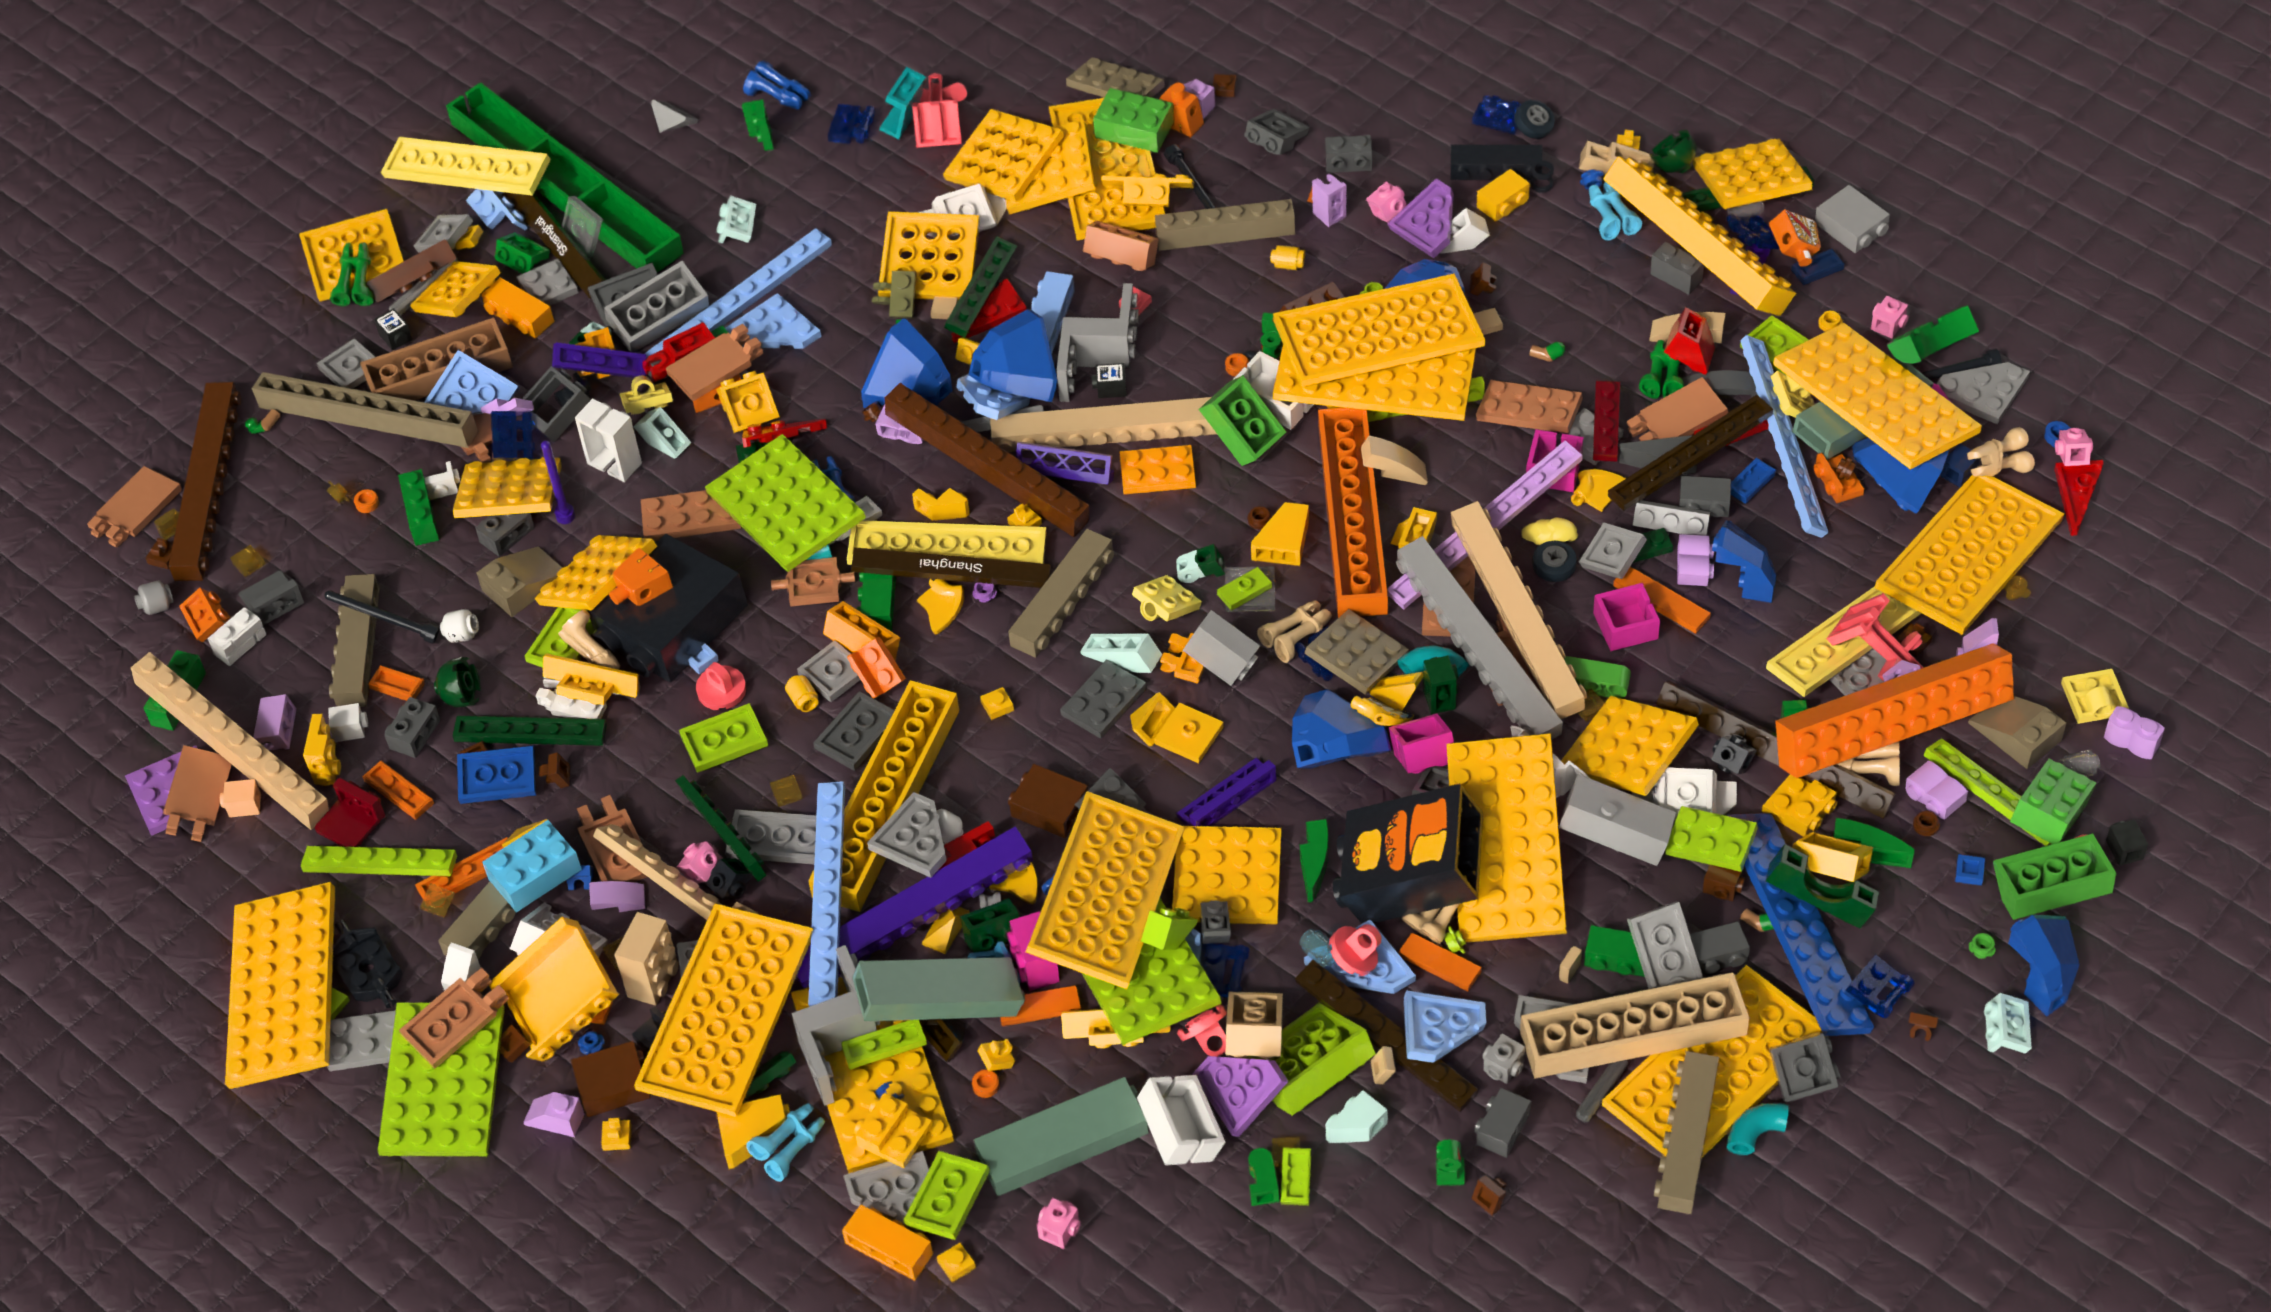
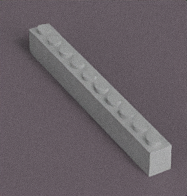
M1422 536L1398 549L1396 565L1402 574L1406 573L1413 590L1421 593L1428 610L1435 612L1440 626L1443 629L1447 628L1450 632L1454 645L1457 648L1461 647L1464 651L1468 664L1475 666L1479 671L1478 674L1484 685H1489L1493 690L1492 693L1495 700L1505 706L1509 719L1513 723H1517L1529 736L1551 734V739H1554L1561 735L1563 725L1561 719L1426 539Z

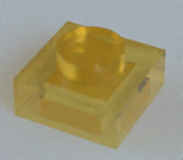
M251 545L230 557L232 564L245 577L265 565L263 557Z
M430 883L420 909L445 918L455 893Z

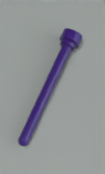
M543 441L541 449L557 502L554 511L558 523L569 524L575 519V512L572 505L566 502L551 444L548 441Z

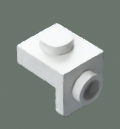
M450 461L446 462L448 472L424 477L430 500L458 493L457 483H460L461 480L458 469H453Z

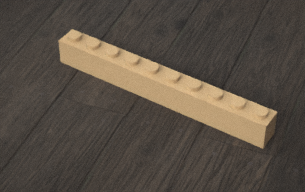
M1211 397L1009 414L999 420L990 418L992 442L1007 452L1016 451L1018 442L1053 447H1078L1213 435L1217 433L1198 410Z
M1477 501L1452 511V526L1546 701L1560 719L1585 710L1584 699L1587 698L1586 691L1582 684L1578 685L1576 683L1575 671L1571 664H1566L1564 660L1565 653L1561 645L1555 644L1553 640L1555 637L1551 626L1544 624L1542 620L1544 619L1543 612L1539 605H1534L1532 601L1533 595L1529 586L1523 585L1521 581L1523 577L1519 567L1512 565L1511 553L1507 546H1502L1500 542L1502 538L1496 527L1492 528L1488 510L1486 508L1482 509Z
M149 652L131 667L134 683L246 777L250 780L255 779L258 787L310 830L329 811L326 797L152 653Z

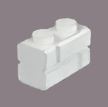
M242 608L207 639L214 655L228 666H231L251 649L257 641L265 637L266 632L262 627L261 619L247 608Z

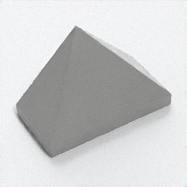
M652 100L651 105L660 133L698 122V118L666 101Z

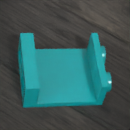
M908 67L905 68L886 97L885 102L894 107L879 130L897 139L901 138L914 118L912 103L921 102L926 76Z

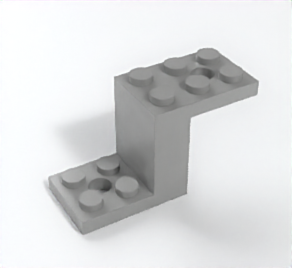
M1123 283L1120 318L1063 317L1057 362L1060 402H1069L1070 392L1074 393L1075 378L1072 377L1077 374V367H1096V365L1124 363L1125 368H1130V359L1135 358V344L1132 343L1137 340V327H1134V325L1139 321V309L1134 308L1137 307L1138 295L1133 293V284Z
M846 945L836 948L841 976L848 993L792 1013L798 1042L824 1106L835 1102L832 1092L837 1090L832 1078L833 1073L828 1061H825L824 1056L842 1050L841 1042L877 1031L876 1026L880 1025L879 1021H864L852 979L858 961L854 953L849 954Z

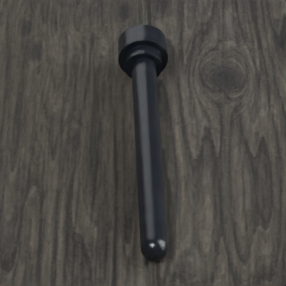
M1177 144L1169 146L1164 152L1167 161L1170 164L1176 165L1182 175H1187L1190 179H1193L1194 188L1192 189L1206 209L1216 208L1184 162V152Z
M1995 348L1986 351L1980 358L1925 371L1922 374L1929 380L1941 378L1944 374L2001 364L2002 360L1998 349Z
M331 590L326 591L324 595L329 601L419 633L420 637L424 638V641L431 644L435 643L440 631V625L431 622L430 624L425 623L423 625Z

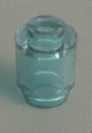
M1313 928L1304 933L1299 942L1302 951L1322 967L1333 965L1336 961L1331 954L1333 948L1332 943L1329 945V938L1320 930L1316 931Z

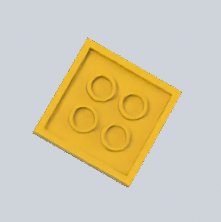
M454 261L410 306L414 312L450 317L461 316L466 308L480 297V293L494 283L495 278L501 272L494 265Z

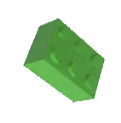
M1109 88L1093 118L1095 138L1158 153L1174 123L1173 103Z
M1244 375L1229 381L1198 409L1241 466L1257 460L1286 433L1285 429Z
M2048 759L2020 798L2010 822L2051 844L2060 843L2087 806L2096 782L2065 767L2059 762Z

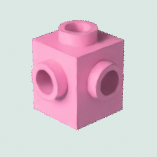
M1385 182L1366 198L1373 215L1387 223L1407 206L1403 190L1399 186H1393L1388 182Z
M1886 296L1882 303L1876 304L1873 310L1871 330L1892 339L1900 328L1903 329L1908 322V305Z
M2070 428L2068 430H2060L2059 440L2055 441V452L2057 455H2060L2064 466L2090 465V453L2093 451L2092 438L2088 437L2084 429Z
M706 841L697 844L692 843L685 849L683 853L685 856L676 868L689 880L699 884L707 882L711 876L712 869L717 865L719 859L724 858L711 843Z
M1052 1198L1048 1207L1044 1206L1042 1208L1037 1228L1040 1239L1064 1249L1070 1237L1075 1236L1080 1228L1081 1221L1079 1220L1078 1209L1068 1201H1059Z

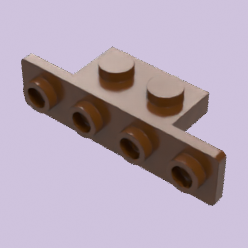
M444 239L366 282V285L373 292L375 301L380 302L398 291L402 294L412 289V284L418 280L424 282L432 278L434 271L453 262L457 257L448 241Z

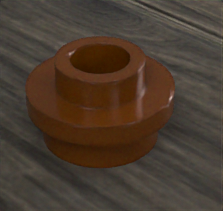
M876 401L867 406L862 411L863 419L875 422L883 409V405Z
M1848 456L1846 460H1840L1835 472L1839 473L1838 479L1844 478L1848 480L1856 466V462L1852 461V457Z
M1254 507L1248 514V524L1254 529H1263L1272 518V515L1265 507Z
M1922 811L1913 820L1914 830L1922 836H1932L1938 832L1940 827L1939 819L1931 811Z

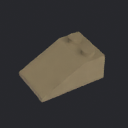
M538 546L496 558L476 573L482 591L513 617L535 601V597L540 593V589L545 584L555 580L558 577L557 572L562 567Z
M2014 696V700L1978 712L1968 721L1971 726L2026 769L2062 741L2066 722L2047 707Z

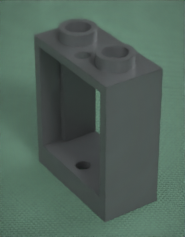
M551 366L523 397L524 400L532 401L534 410L522 416L551 441L555 442L591 399L585 394L587 389L578 381L573 384L570 381L572 377L563 369L558 372ZM562 383L574 395L547 424L535 413Z

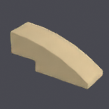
M1587 141L1581 151L1579 169L1586 171L1594 169L1603 171V174L1606 175L1618 156L1625 159L1632 157L1639 163L1641 161L1647 163L1652 168L1654 167V162L1649 153L1615 142L1606 147Z
M1695 312L1707 319L1713 342L1721 343L1725 313ZM1681 314L1653 320L1650 341L1664 340V343H1667L1671 328Z
M1370 435L1367 437L1361 447L1363 466L1380 469L1382 477L1421 485L1428 483L1425 463L1416 455L1385 439Z

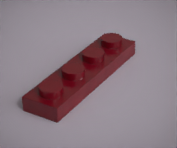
M1596 381L1593 439L1594 461L1617 462L1620 382Z

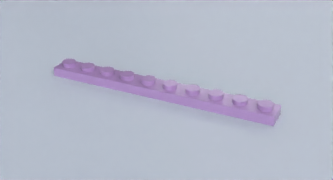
M1567 441L1562 442L1485 507L1490 514L1492 528L1496 527L1499 531L1582 461L1583 455ZM1456 532L1434 549L1449 571L1468 556ZM1406 573L1387 588L1388 596L1403 610L1421 596L1420 592L1413 590Z

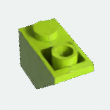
M1161 907L1160 911H1150L1141 941L1162 950H1176L1197 925L1198 919L1190 917L1189 911L1176 907L1174 910Z

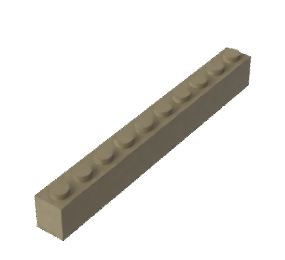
M262 372L252 387L259 408L274 409L278 412L466 448L470 446L478 432L472 411Z

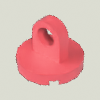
M713 662L698 678L696 692L699 701L705 707L712 710H719V708L725 707L729 709L739 704L744 698L746 682L743 674L738 669Z
M1364 924L1358 929L1343 926L1337 929L1329 939V945L1332 943L1333 948L1331 950L1332 957L1346 972L1365 976L1372 972L1378 964L1376 949L1381 944L1382 938L1378 929L1369 924Z
M1221 1004L1215 1006L1218 1011L1214 1012L1212 1009H1208L1187 1022L1185 1031L1182 1027L1179 1028L1177 1034L1181 1041L1195 1036L1207 1055L1214 1057L1223 1055L1226 1052V1035L1218 1021L1227 1015V1011ZM1213 1035L1219 1036L1222 1039V1046L1216 1051L1210 1050L1207 1046L1208 1039Z

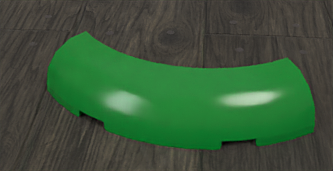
M1964 305L1937 318L1938 323L1933 324V321L1925 323L1895 338L1892 342L1887 343V347L1898 360L1913 364L1921 362L1927 356L1975 334L1979 330L1968 305Z

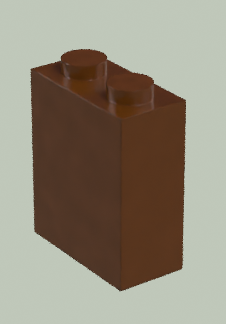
M1033 764L1029 772L1026 771L1023 774L1018 789L1012 791L1009 796L1008 805L1010 806L1011 817L1066 838L1080 810L1075 803L1086 793L1088 785Z
M634 1041L571 1059L587 1117L650 1099L649 1093L638 1091L634 1086L641 1071V1066L645 1062L642 1049L636 1051Z

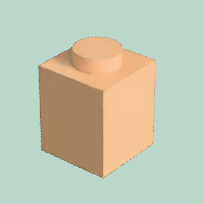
M255 779L224 782V793H220V804L222 808L226 809L229 817L260 814L261 792Z

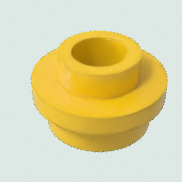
M1826 311L1820 316L1818 325L1821 330L1826 332L1842 324L1843 321L1839 313Z

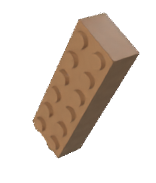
M494 318L360 362L371 393L413 401L427 397L458 350L496 373L513 368L508 349Z

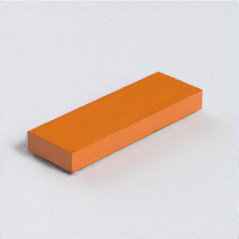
M382 760L362 776L368 785L415 820L434 805V801L430 796Z
M1411 933L1399 950V955L1402 959L1466 991L1470 990L1482 972V967L1414 933Z
M1075 985L1024 994L1025 1001L1020 1007L1017 1016L1000 1017L1003 1027L1059 1017L1063 1011L1081 1010L1077 987Z

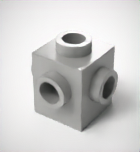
M1501 1034L1495 1044H1490L1483 1053L1484 1071L1492 1079L1500 1080L1507 1084L1513 1076L1517 1077L1523 1068L1525 1046Z

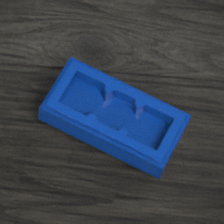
M1755 458L1731 482L1730 495L1746 504L1775 476L1776 469Z

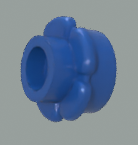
M595 1031L587 1032L578 1040L580 1051L585 1055L603 1050V1044L605 1043L604 1037L601 1034L598 1035Z

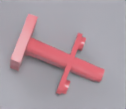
M934 73L928 76L929 89H923L921 102L912 103L917 147L961 144L958 102L966 98V86L957 82L943 88L942 75ZM938 78L940 81L933 83L932 79Z
M1884 593L1849 607L1826 638L1834 646L1860 636L1887 660L1878 674L1882 681H1884L1882 674L1901 660L1920 665L1921 669L1924 668L1908 652L1921 645L1923 642L1921 634L1915 631L1899 643L1880 624L1878 616L1890 601Z

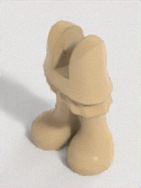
M2016 427L2006 434L2003 441L2000 442L1999 440L1992 439V441H1987L1983 445L1967 453L1968 460L1981 458L1982 462L1981 466L1971 469L1972 475L1994 476L2001 469L2012 468L2020 473L2032 471L2035 461L2033 455L2027 451H2020L2003 457L2004 452L2019 450L2027 446L2029 441L2027 432L2023 428Z

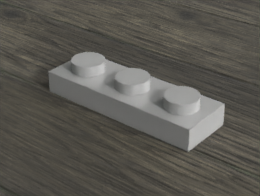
M1641 500L1635 506L1633 526L1655 530L1664 528L1667 532L1707 536L1711 512Z

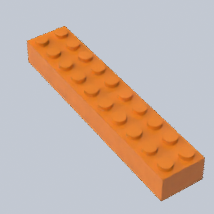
M1353 408L1318 410V428L1338 618L1348 609L1359 616L1387 615L1388 594L1374 471L1371 467L1363 466L1361 451L1363 443L1369 436L1367 410Z
M1992 643L1776 720L1779 767L1795 778H1799L2014 700L2012 653Z

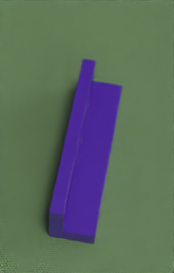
M1025 442L1017 443L1016 458L1044 476L1107 485L1114 479V470H1111L1112 455ZM1023 449L1032 450L1037 459L1022 457ZM1049 452L1055 453L1060 462L1046 461L1043 457ZM1071 456H1078L1084 465L1069 464L1066 460ZM1095 459L1106 460L1105 469L1092 467L1090 463Z
M1253 759L1178 811L1177 817L1186 826L1214 825L1276 781V766L1270 760L1263 764L1259 759Z

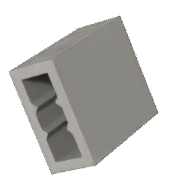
M1848 185L1816 208L1815 222L1822 230L1852 252L1857 253L1862 248L1868 247L1879 236L1881 237L1886 234L1889 229L1890 214Z
M1211 610L1182 651L1232 686L1237 678L1241 681L1258 658L1255 653L1260 645Z

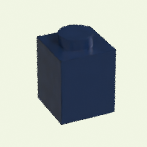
M1960 443L1947 456L1940 477L1961 488L1971 477V469L1979 466L1980 458L1968 460L1967 453L1973 449Z

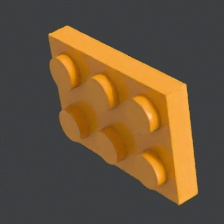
M1191 445L1120 451L1123 494L1196 488Z

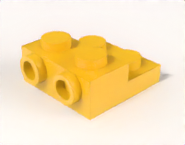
M756 371L742 375L743 379L737 382L734 381V378L720 383L722 387L717 389L724 412H727L734 433L747 429L749 425L762 424L780 417L764 372L757 374Z
M312 714L303 757L314 784L322 786L333 785L336 776L341 772V762L337 760L335 755L336 743L331 738L329 724H326L323 715Z
M1790 774L1764 803L1762 812L1772 813L1776 821L1804 837L1811 831H1817L1822 824L1823 817L1826 814L1830 815L1834 811L1838 803L1836 801L1837 792L1817 780L1810 783L1801 777L1795 778Z
M884 1093L880 1099L877 1097L873 1099L869 1107L870 1114L866 1120L860 1119L854 1129L857 1145L905 1168L932 1128V1120L909 1110L907 1103Z

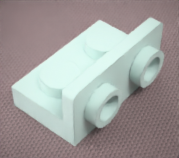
M730 196L727 204L723 203L719 212L722 220L719 221L716 233H719L718 242L723 243L726 236L748 243L752 234L756 204Z
M1999 993L1985 1005L1984 1009L1988 1051L1995 1052L2003 1046L2026 1053L2032 1049L2028 1001Z

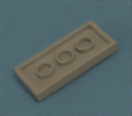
M1090 58L1066 78L1068 87L1104 98L1109 88L1152 98L1165 87L1164 79L1105 62L1098 58Z

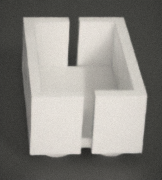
M1259 351L1247 364V368L1244 367L1234 379L1244 375L1278 422L1292 430L1302 419L1303 412L1307 413L1314 404L1273 400V390L1279 361Z
M592 399L575 417L587 464L605 472L616 460L607 470V473L626 482L642 464L631 417L625 412L612 410L607 403H601Z
M1197 1075L1175 1076L1173 1081L1171 1077L1148 1079L1137 1099L1164 1164H1187L1189 1159L1191 1163L1212 1162L1225 1144V1140Z

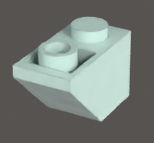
M1362 1091L1358 1096L1351 1097L1338 1115L1334 1114L1328 1119L1326 1123V1140L1330 1143L1370 1141L1388 1124V1110L1366 1092Z

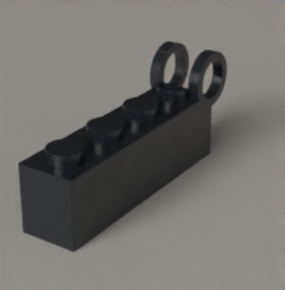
M1451 145L1450 180H1495L1509 169H1512L1523 179L1529 180L1531 188L1538 193H1546L1553 188L1552 176L1554 174V166L1550 162L1542 160V145ZM1542 166L1548 167L1550 172L1547 174L1542 173ZM1536 180H1547L1549 185L1538 187L1534 182Z

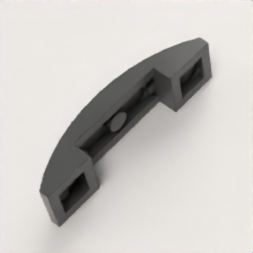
M1709 371L1706 375L1698 373L1682 378L1686 386L1703 377L1716 395H1751V398L1758 395L1753 377L1750 372Z

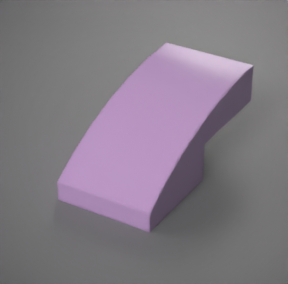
M514 398L510 401L495 399L481 407V412L504 417L519 416L534 410L532 401Z
M623 881L589 883L590 906L592 910L618 907L619 912L646 909L644 884Z

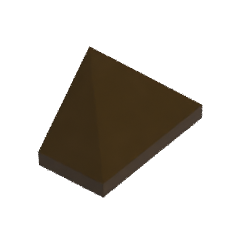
M957 1018L919 1020L925 1037L946 1062H950L964 1042L966 1023Z

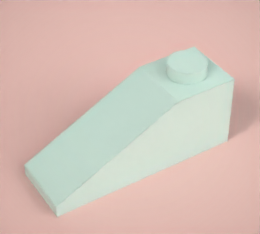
M1091 634L1080 651L1083 656L1103 663L1105 660H1108L1132 673H1151L1162 656V653L1149 634Z

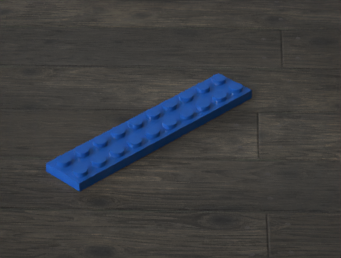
M1772 813L1728 814L1727 816L1757 823L1758 830L1744 866L1824 1036L1870 1034L1874 1028L1872 1021L1817 907L1766 882L1769 863L1783 845L1786 844Z

